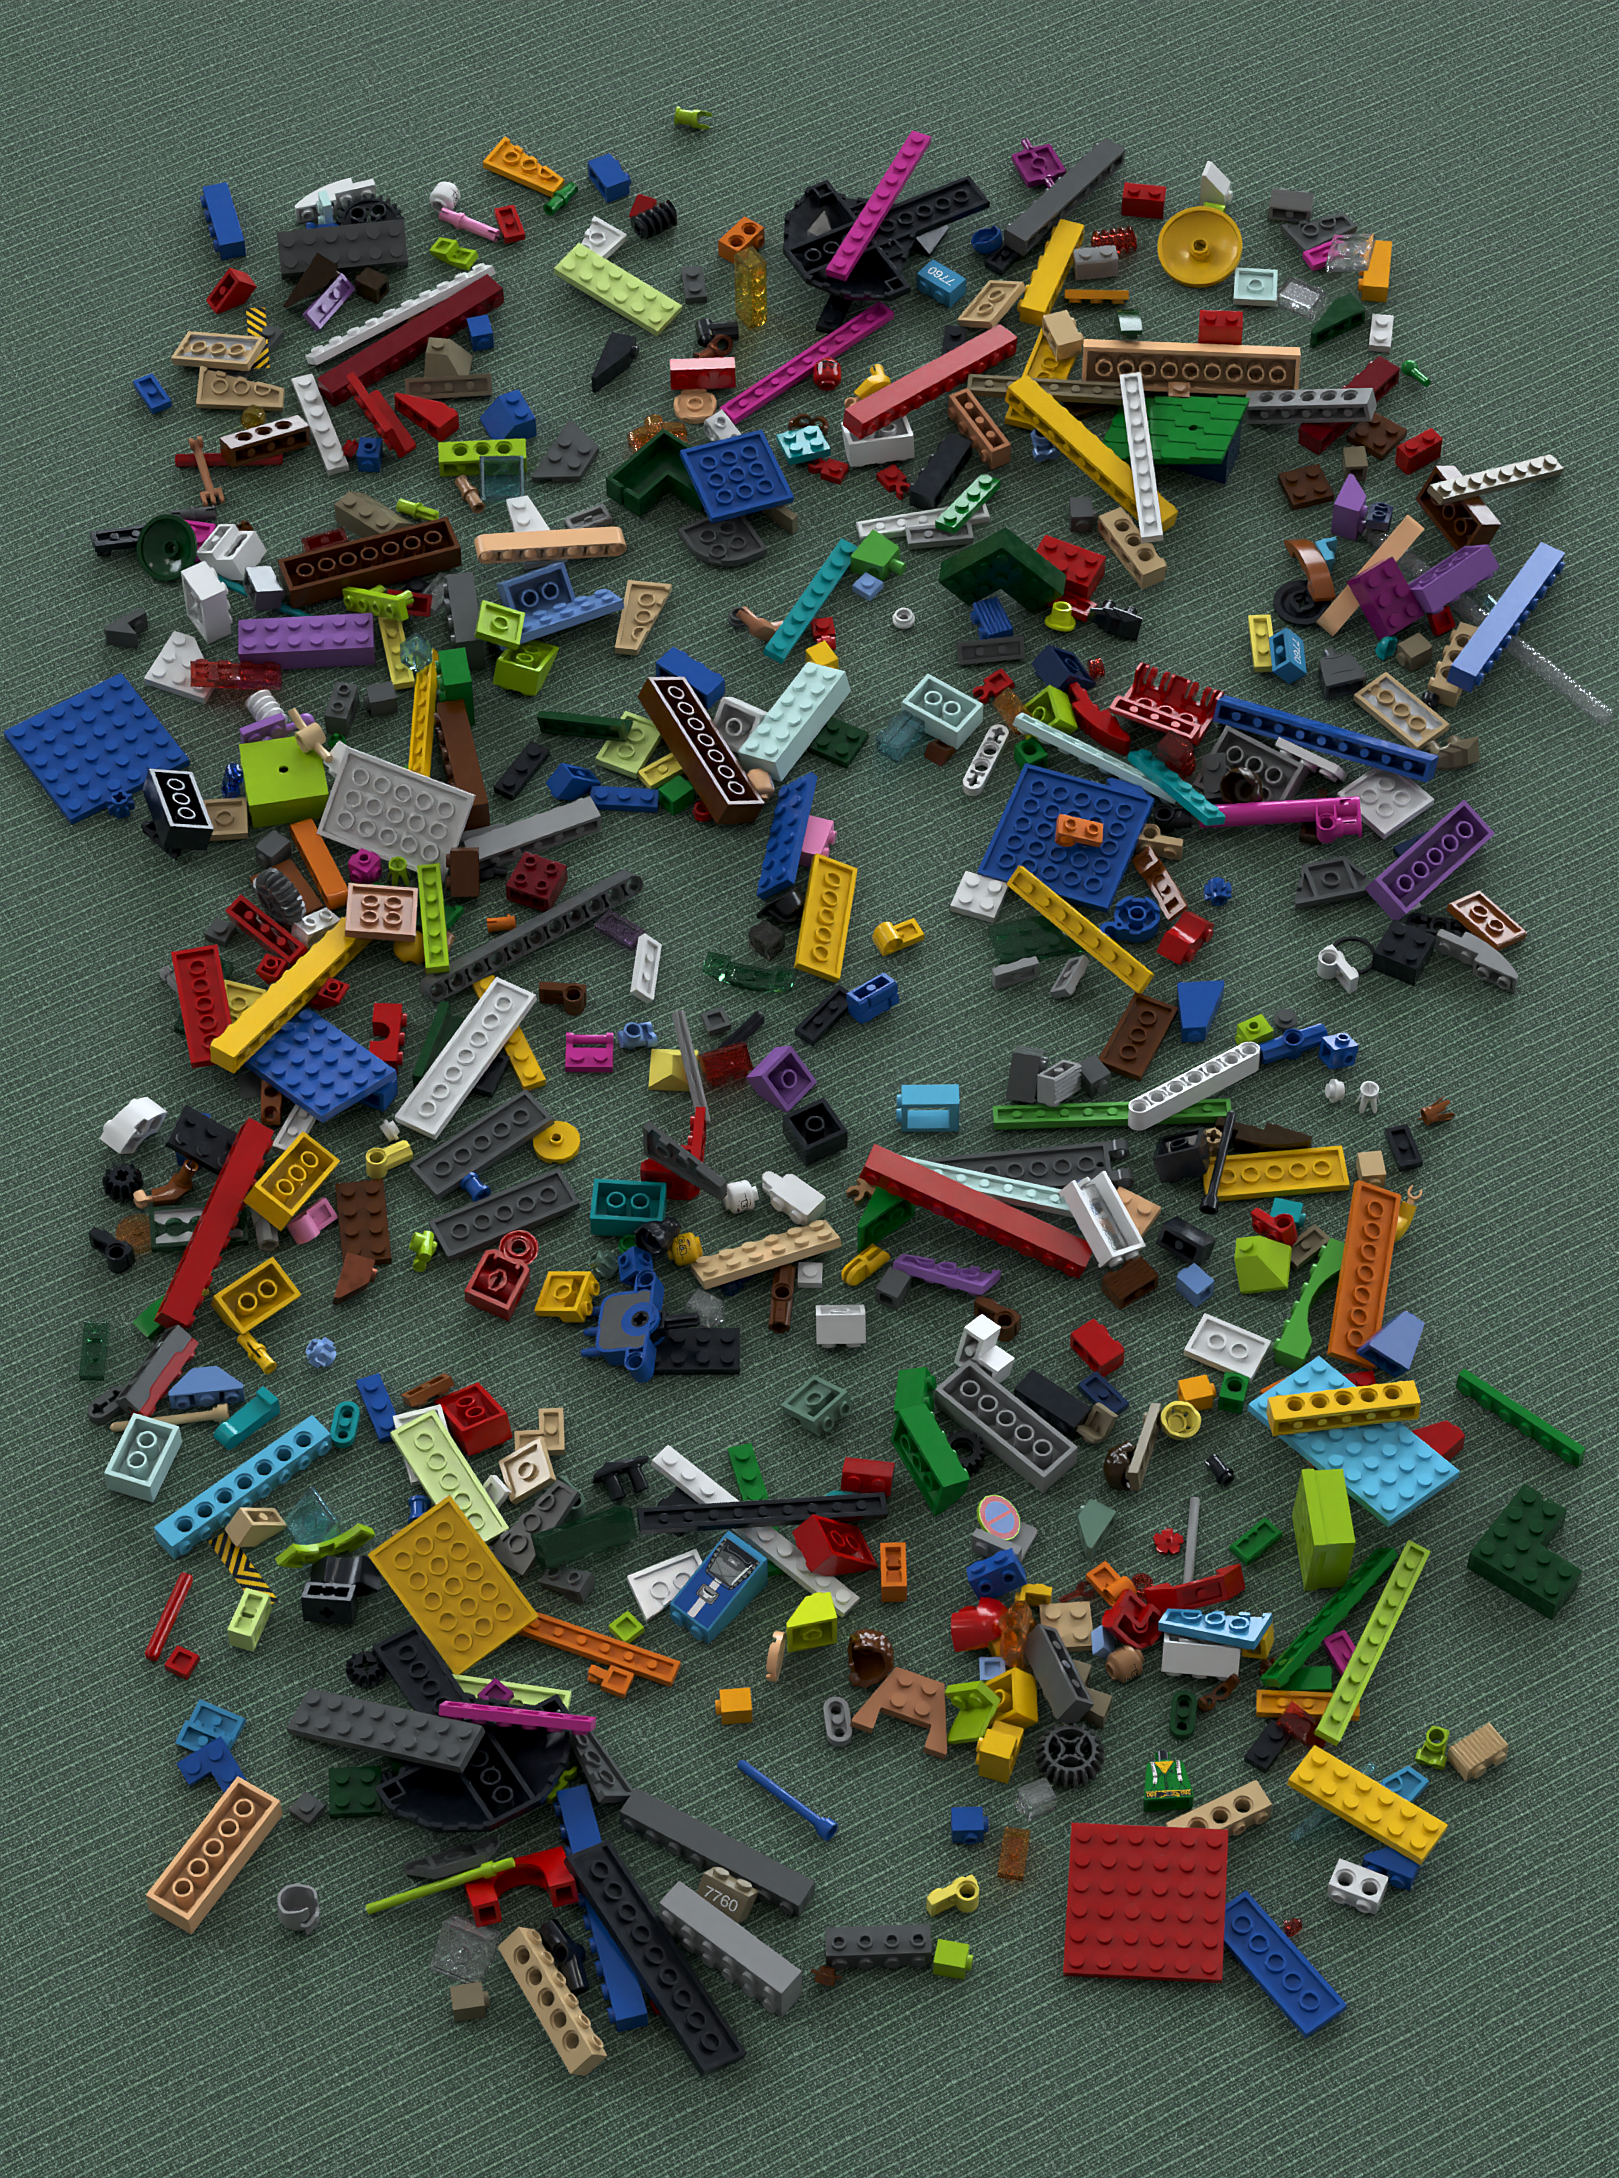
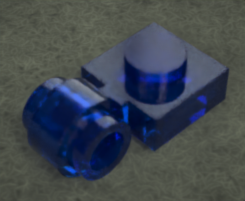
M230 763L226 766L222 779L221 791L224 799L237 798V795H240L239 784L244 780L242 767L238 763Z

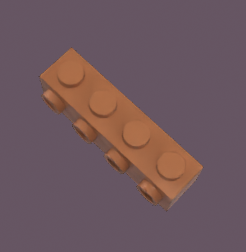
M966 388L949 395L947 414L950 420H954L958 425L960 433L965 435L968 440L973 441L972 448L977 450L982 462L986 463L991 470L1009 463L1011 444L971 391Z

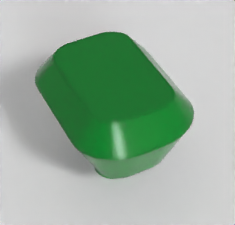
M334 733V735L329 737L328 745L334 747L338 741L346 744V738L343 735Z

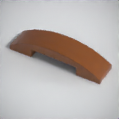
M1308 539L1285 540L1284 545L1291 558L1297 557L1309 580L1307 589L1314 602L1335 600L1336 596L1332 578L1318 548Z
M1150 846L1131 860L1139 874L1146 880L1160 903V908L1170 922L1188 908L1187 902L1177 884Z

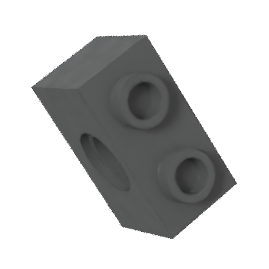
M336 681L324 715L326 733L349 735L360 703L358 685Z

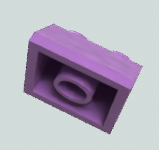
M1350 473L1334 503L1331 533L1356 541L1359 533L1363 534L1366 521L1364 519L1368 512V506H1365L1367 496L1354 475Z
M792 1046L775 1047L746 1077L760 1097L785 1113L789 1112L817 1083Z

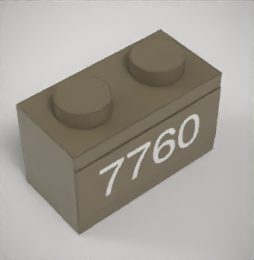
M713 1867L703 1874L696 1893L737 1924H740L749 1917L759 1890L753 1888L752 1884L748 1881L736 1879L729 1875L727 1870Z

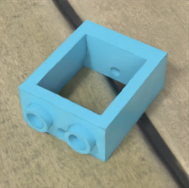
M959 1084L901 1085V1094H897L896 1119L897 1123H901V1132L959 1131ZM949 1107V1110H908V1108Z

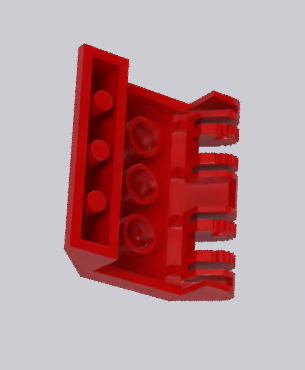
M1141 662L1135 670L1134 682L1124 697L1117 695L1108 711L1127 721L1198 746L1214 722L1213 717L1217 699L1223 697L1224 692L1215 689L1212 693V688L1207 686L1199 703L1194 701L1199 690V683L1194 682L1192 684V680L1176 674L1171 676L1170 672L1165 671L1159 687L1153 686L1158 675V668L1154 666L1151 668L1150 665Z

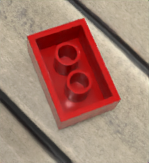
M1048 535L1044 536L1036 549V552L1067 575L1065 590L1090 600L1105 575L1106 556Z

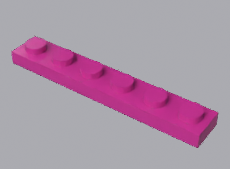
M444 1701L439 1705V1716H446V1718L461 1721L462 1718L471 1719V1722L475 1724H486L487 1721H494L497 1726L502 1727L521 1724L523 1729L534 1730L537 1729V1726L547 1727L549 1732H562V1729L572 1730V1734L587 1735L588 1732L596 1728V1717Z

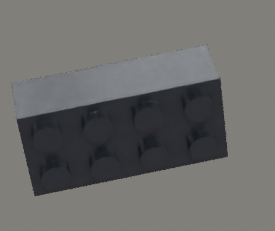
M149 769L142 792L163 848L207 850L214 828L193 773L188 771Z

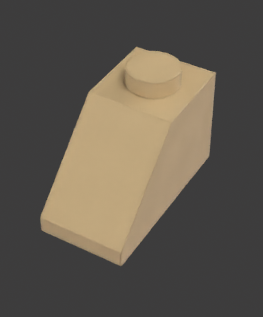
M239 1508L224 1530L230 1536L232 1543L237 1547H255L284 1530L287 1524L275 1508Z

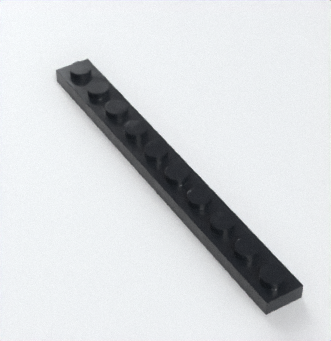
M884 1492L637 1508L636 1512L640 1535L801 1525L812 1514L839 1522L887 1519L888 1516Z

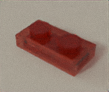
M1293 1701L1289 1703L1276 1722L1277 1725L1310 1750L1314 1745L1322 1749L1327 1742L1314 1735L1319 1721Z

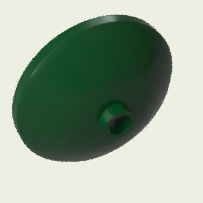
M163 514L152 518L146 523L138 537L137 556L140 565L149 576L157 580L172 581L181 577V571L192 567L197 555V539L187 521L176 515Z

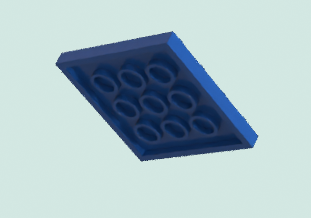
M762 430L680 450L681 460L711 524L792 503L794 500V496Z

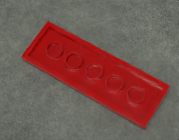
M215 944L171 952L191 1067L194 1069L217 1065L211 1062L210 1045L215 1038L220 1037L226 1028L232 1024L218 946Z

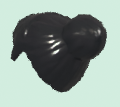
M666 1217L662 1221H649L642 1224L634 1231V1242L638 1248L650 1252L653 1257L652 1260H657L670 1250L673 1238L680 1234V1222L674 1217Z

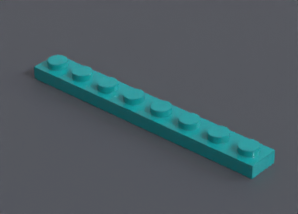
M843 538L840 539L768 642L762 654L783 664L849 569L850 556L858 548L857 546Z

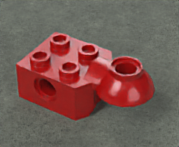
M511 1231L501 1239L499 1251L497 1249L486 1250L464 1291L465 1302L509 1321L530 1282V1269L527 1265L535 1260L539 1251L538 1242L535 1237L527 1231ZM516 1248H522L523 1250H525L523 1253L520 1254L513 1252V1250Z

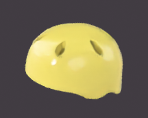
M1173 1401L1162 1410L1160 1424L1168 1437L1175 1440H1186L1198 1432L1201 1425V1416L1190 1403Z

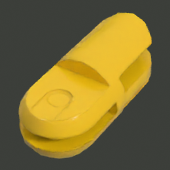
M872 1243L843 1268L841 1273L842 1280L850 1286L860 1284L890 1260V1255Z

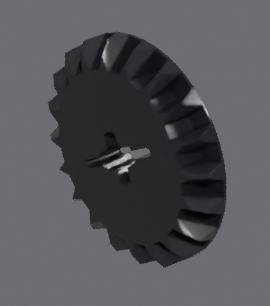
M1295 580L1282 585L1276 591L1273 606L1275 613L1279 615V619H1285L1286 624L1291 622L1294 627L1297 624H1301L1304 628L1307 624L1313 627L1331 605V601L1314 602L1307 589L1308 581ZM1305 598V605L1301 607V609L1299 610V604H1301V602H1303V599Z

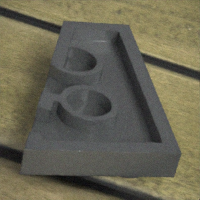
M1343 213L1321 217L1319 221L1310 223L1307 220L1299 221V225L1294 226L1283 224L1281 225V232L1303 254L1304 251L1337 238L1343 239L1356 233L1357 225Z

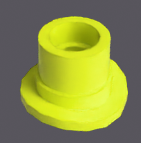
M1055 602L1052 607V613L1045 618V625L1058 631L1067 632L1074 630L1076 622L1071 616L1072 606L1067 602Z

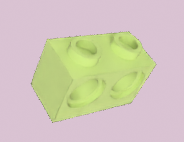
M249 1588L245 1589L227 1629L230 1645L254 1652L272 1612L269 1594Z

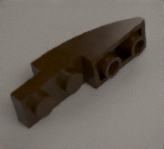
M1218 1116L1215 1127L1222 1133L1226 1118ZM1235 1121L1230 1142L1235 1143L1234 1152L1250 1154L1311 1148L1313 1136L1301 1131L1297 1132L1284 1128L1281 1125L1267 1123L1263 1130L1253 1125H1246Z

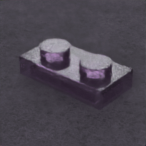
M611 909L595 923L596 930L631 951L637 947L639 936L646 934L644 929Z

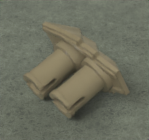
M1452 735L1447 739L1448 744L1445 747H1441L1437 741H1431L1426 746V749H1428L1426 750L1427 753L1439 756L1436 769L1441 771L1449 769L1453 771L1479 761L1478 737L1461 740L1458 735Z

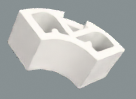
M148 1097L133 1099L112 1120L106 1122L100 1139L119 1154L134 1153L138 1145L146 1137L158 1132L167 1111Z

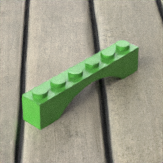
M1330 1238L1327 1246L1322 1245L1318 1255L1320 1260L1318 1264L1312 1265L1309 1273L1310 1280L1308 1283L1304 1282L1301 1288L1300 1296L1302 1297L1300 1301L1294 1302L1291 1309L1292 1317L1290 1320H1285L1282 1327L1283 1335L1281 1339L1277 1338L1272 1351L1275 1352V1363L1296 1371L1306 1365L1312 1348V1338L1307 1319L1317 1299L1339 1282L1344 1242Z

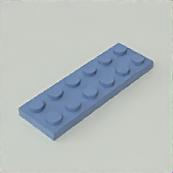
M600 589L594 595L577 597L574 599V602L568 604L559 603L553 609L547 611H536L533 613V616L524 617L520 644L624 609L623 600L610 590ZM492 643L500 651L508 649L507 647Z

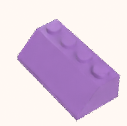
M1489 545L1464 546L1408 585L1423 613L1437 614L1444 609L1443 606L1447 603H1453L1460 599V594L1475 589L1479 581L1491 578L1493 572L1500 567Z

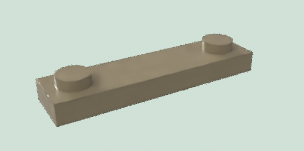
M491 373L405 378V391L407 395L424 399L492 395Z
M1151 1403L1149 1411L1144 1413L1143 1429L1131 1464L1125 1470V1478L1129 1479L1130 1490L1140 1491L1161 1428V1404Z

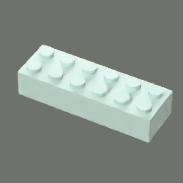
M807 662L739 749L738 755L743 770L749 772L760 768L770 773L773 780L781 782L851 692L846 672Z

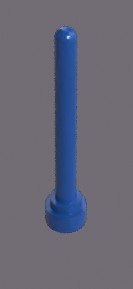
M745 1760L738 1762L737 1767L813 1824L817 1835L825 1841L830 1840L835 1835L839 1826L831 1818L819 1817Z

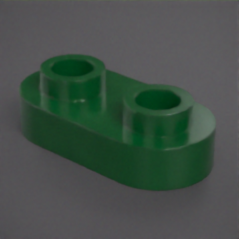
M1187 1690L1176 1692L1171 1702L1169 1732L1178 1740L1189 1739L1195 1730L1197 1698L1192 1692ZM1180 1705H1187L1188 1708H1181ZM1184 1727L1186 1730L1181 1731L1178 1730V1728Z

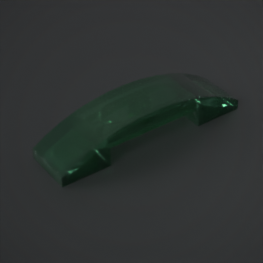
M710 951L702 967L704 974L720 982L746 990L767 993L792 991L798 975L797 969L776 965L774 970L745 965L732 962L729 955Z

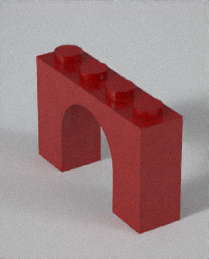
M560 1846L514 1858L515 1867L498 1872L497 1876L488 1879L483 1877L464 1883L465 1895L476 1927L479 1928L502 1922L498 1899L505 1891L520 1885H537L544 1888L549 1894L553 1908L579 1902L574 1876L570 1874L563 1863L566 1858L563 1847Z

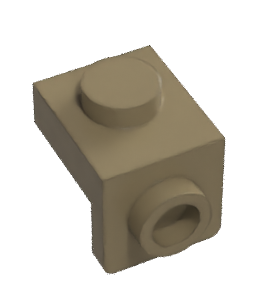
M1100 1402L1095 1403L1085 1424L1078 1426L1076 1431L1088 1443L1095 1444L1106 1441L1118 1415Z

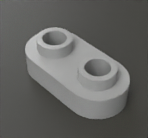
M831 1697L823 1705L826 1735L832 1745L842 1747L847 1745L852 1739L849 1706L845 1699ZM839 1711L840 1714L834 1715L832 1712ZM838 1733H841V1734H843L844 1736H842V1737H837V1736H835V1735L838 1734Z

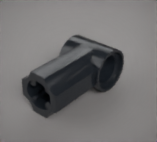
M704 318L695 324L697 341L702 347H707V344L718 334L727 335L731 340L739 339L737 321L713 323L712 320Z

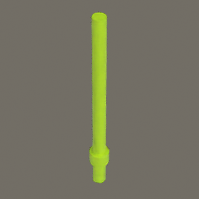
M513 1857L494 1863L489 1861L481 1864L479 1868L366 1904L367 1913L370 1915L483 1877L488 1879L497 1876L498 1872L515 1867V1861Z

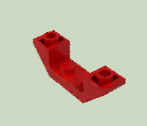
M266 953L255 971L263 981L270 985V983L277 982L282 977L284 972L288 970V964L286 960ZM328 977L320 991L306 1006L320 1011L339 1005L350 986Z
M1235 1564L1216 1569L1215 1576L1177 1586H1171L1167 1582L1144 1588L1147 1604H1153L1162 1613H1165L1167 1609L1193 1610L1227 1601L1246 1588L1241 1564Z

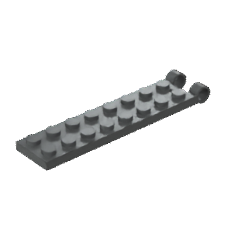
M1125 1139L920 1159L1061 1190L1071 1181L1075 1180L1077 1183L1086 1177L1093 1179L1102 1171H1106L1113 1186L1117 1188L1120 1186L1127 1189L1135 1183L1131 1169L1122 1168L1114 1171L1111 1169L1109 1156L1120 1160L1128 1157L1130 1154L1128 1142Z

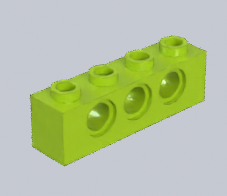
M525 438L438 443L440 477L527 473Z

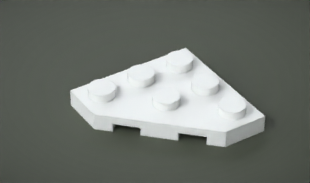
M177 631L172 633L144 677L146 685L203 704L207 702L215 689L214 680L195 638Z

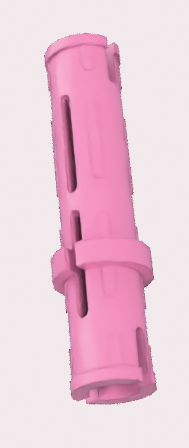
M443 207L441 211L444 213H439V220L454 225L456 229L460 230L462 228L494 243L498 240L495 236L498 238L500 236L499 229L468 218L462 212L456 213Z

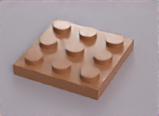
M348 883L345 937L415 942L418 888Z

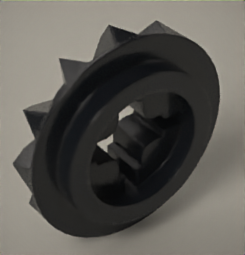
M362 1649L357 1654L353 1653L350 1660H347L346 1674L353 1684L360 1687H371L378 1684L384 1678L386 1669L374 1653V1650L365 1651ZM364 1661L370 1666L368 1675H366V1671L362 1668Z

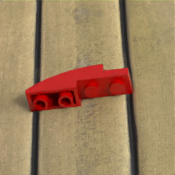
M1077 682L1070 684L1068 697L1072 704L1077 725L1102 746L1121 755H1128L1131 739L1129 734L1121 729L1118 719L1112 716L1108 709L1100 712L1098 706L1089 699L1087 691L1084 688L1082 689Z

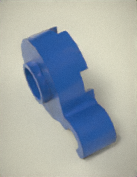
M1130 895L1121 899L1116 904L1113 922L1103 923L1100 926V930L1116 941L1125 940L1133 943L1148 941L1159 930L1160 909L1156 902L1149 897L1142 899L1134 898V895Z

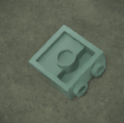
M813 1375L780 1406L784 1413L800 1420L802 1428L819 1436L824 1431H830L838 1418L847 1416L853 1404L848 1391Z

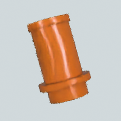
M507 914V917L487 918L488 933L510 931L516 928L515 916Z

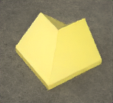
M651 1049L649 1090L690 1091L680 1050ZM694 1050L698 1065L699 1050Z

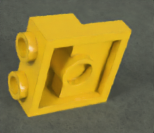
M548 1271L534 1312L537 1316L560 1317L562 1322H585L586 1316L592 1314L593 1306L591 1302L593 1297L599 1294L600 1285L591 1271Z

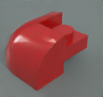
M1124 1589L1113 1608L1105 1611L1102 1617V1625L1120 1643L1129 1645L1132 1648L1143 1649L1152 1646L1159 1638L1162 1631H1159L1158 1622L1164 1614L1153 1604L1146 1605L1130 1589Z
M981 1597L978 1607L966 1606L959 1609V1612L952 1613L951 1635L955 1652L989 1647L988 1642L997 1639L999 1636L1005 1638L1013 1621L1008 1608L996 1599Z

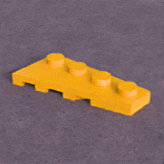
M506 136L483 161V168L552 198L553 194L556 191H560L565 185V181L561 176L547 166L540 165L535 157L526 155L521 147L511 144L510 139Z

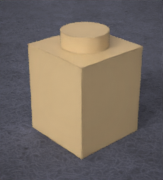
M1382 1152L1357 1153L1356 1170L1358 1180L1384 1188L1386 1171Z

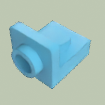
M1336 537L1325 538L1315 542V546L1322 554L1330 573H1332V566L1335 563L1334 554H1336L1338 542Z

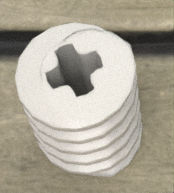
M260 690L246 700L245 706L256 722L282 713L287 725L288 717L284 714V711L280 708V705L269 690Z

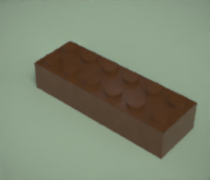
M458 699L436 703L437 713H433L436 726L435 734L437 741L440 743V756L446 761L443 762L445 775L448 776L447 784L476 795L463 832L490 826L489 803L464 700Z

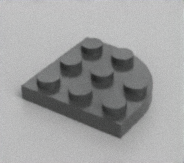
M744 515L712 524L709 518L705 517L678 529V535L689 551L699 560L708 564L736 567L768 554L767 547Z

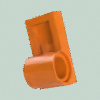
M1059 814L1056 823V844L1062 847H1071L1077 842L1094 847L1101 846L1103 823Z
M1106 1561L1086 1573V1580L1112 1608L1124 1589H1130L1137 1595L1132 1581L1126 1576L1120 1577Z

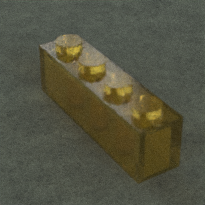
M753 246L734 254L736 316L749 330L767 322V262Z

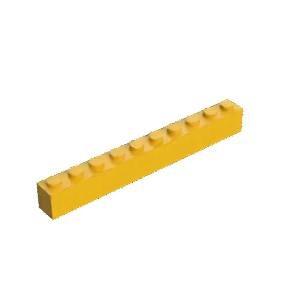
M1027 374L1009 385L1005 401L1139 521L1133 474L1130 466L1123 462L1112 449L1104 445L1096 435L1084 427L1082 422L1074 418L1065 407H1062L1054 400L1052 395L1044 391ZM1157 491L1162 531L1165 532L1175 525L1178 510Z
M346 916L342 917L338 924L332 930H328L318 943L313 944L310 951L303 957H300L290 970H286L276 983L271 984L265 994L258 997L247 1011H243L240 1017L233 1024H230L220 1037L212 1041L210 1045L211 1062L234 1074L320 991L328 977L334 978L373 939L345 937Z

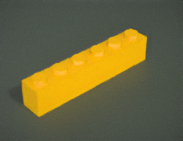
M1060 219L1057 227H1053L1051 240L1046 242L1044 255L1039 257L1038 268L1032 272L1031 284L1026 285L1024 299L1019 300L1017 311L1020 312L1019 321L1042 327L1043 316L1051 313L1072 267L1073 250H1078L1084 240L1083 224Z

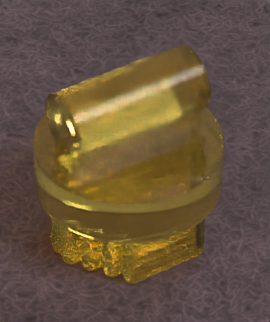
M251 405L242 413L240 422L247 430L264 425L267 416L263 408Z

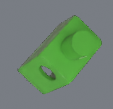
M875 530L868 534L850 556V571L860 575L867 572L881 581L885 580L891 572L901 576L906 569V564L900 561V548Z

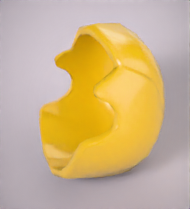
M416 930L415 942L394 941L393 951L396 957L403 963L411 961L419 965L424 962L423 934Z

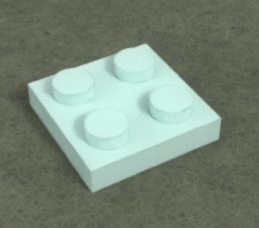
M1235 268L1233 304L1276 307L1278 270Z

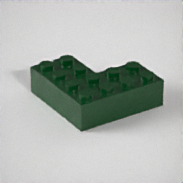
M664 428L606 478L607 496L620 505L625 503V508L639 517L668 492L701 513L705 510L680 457V450L688 449L692 446Z
M1005 527L941 562L938 583L968 606L1002 589L1032 613L1045 606L1046 602L1050 603L1064 595L1067 575Z
M1524 1484L1471 1550L1467 1568L1548 1619L1553 1620L1579 1587L1583 1570L1546 1548L1564 1525L1567 1509L1549 1498L1544 1501L1543 1494Z

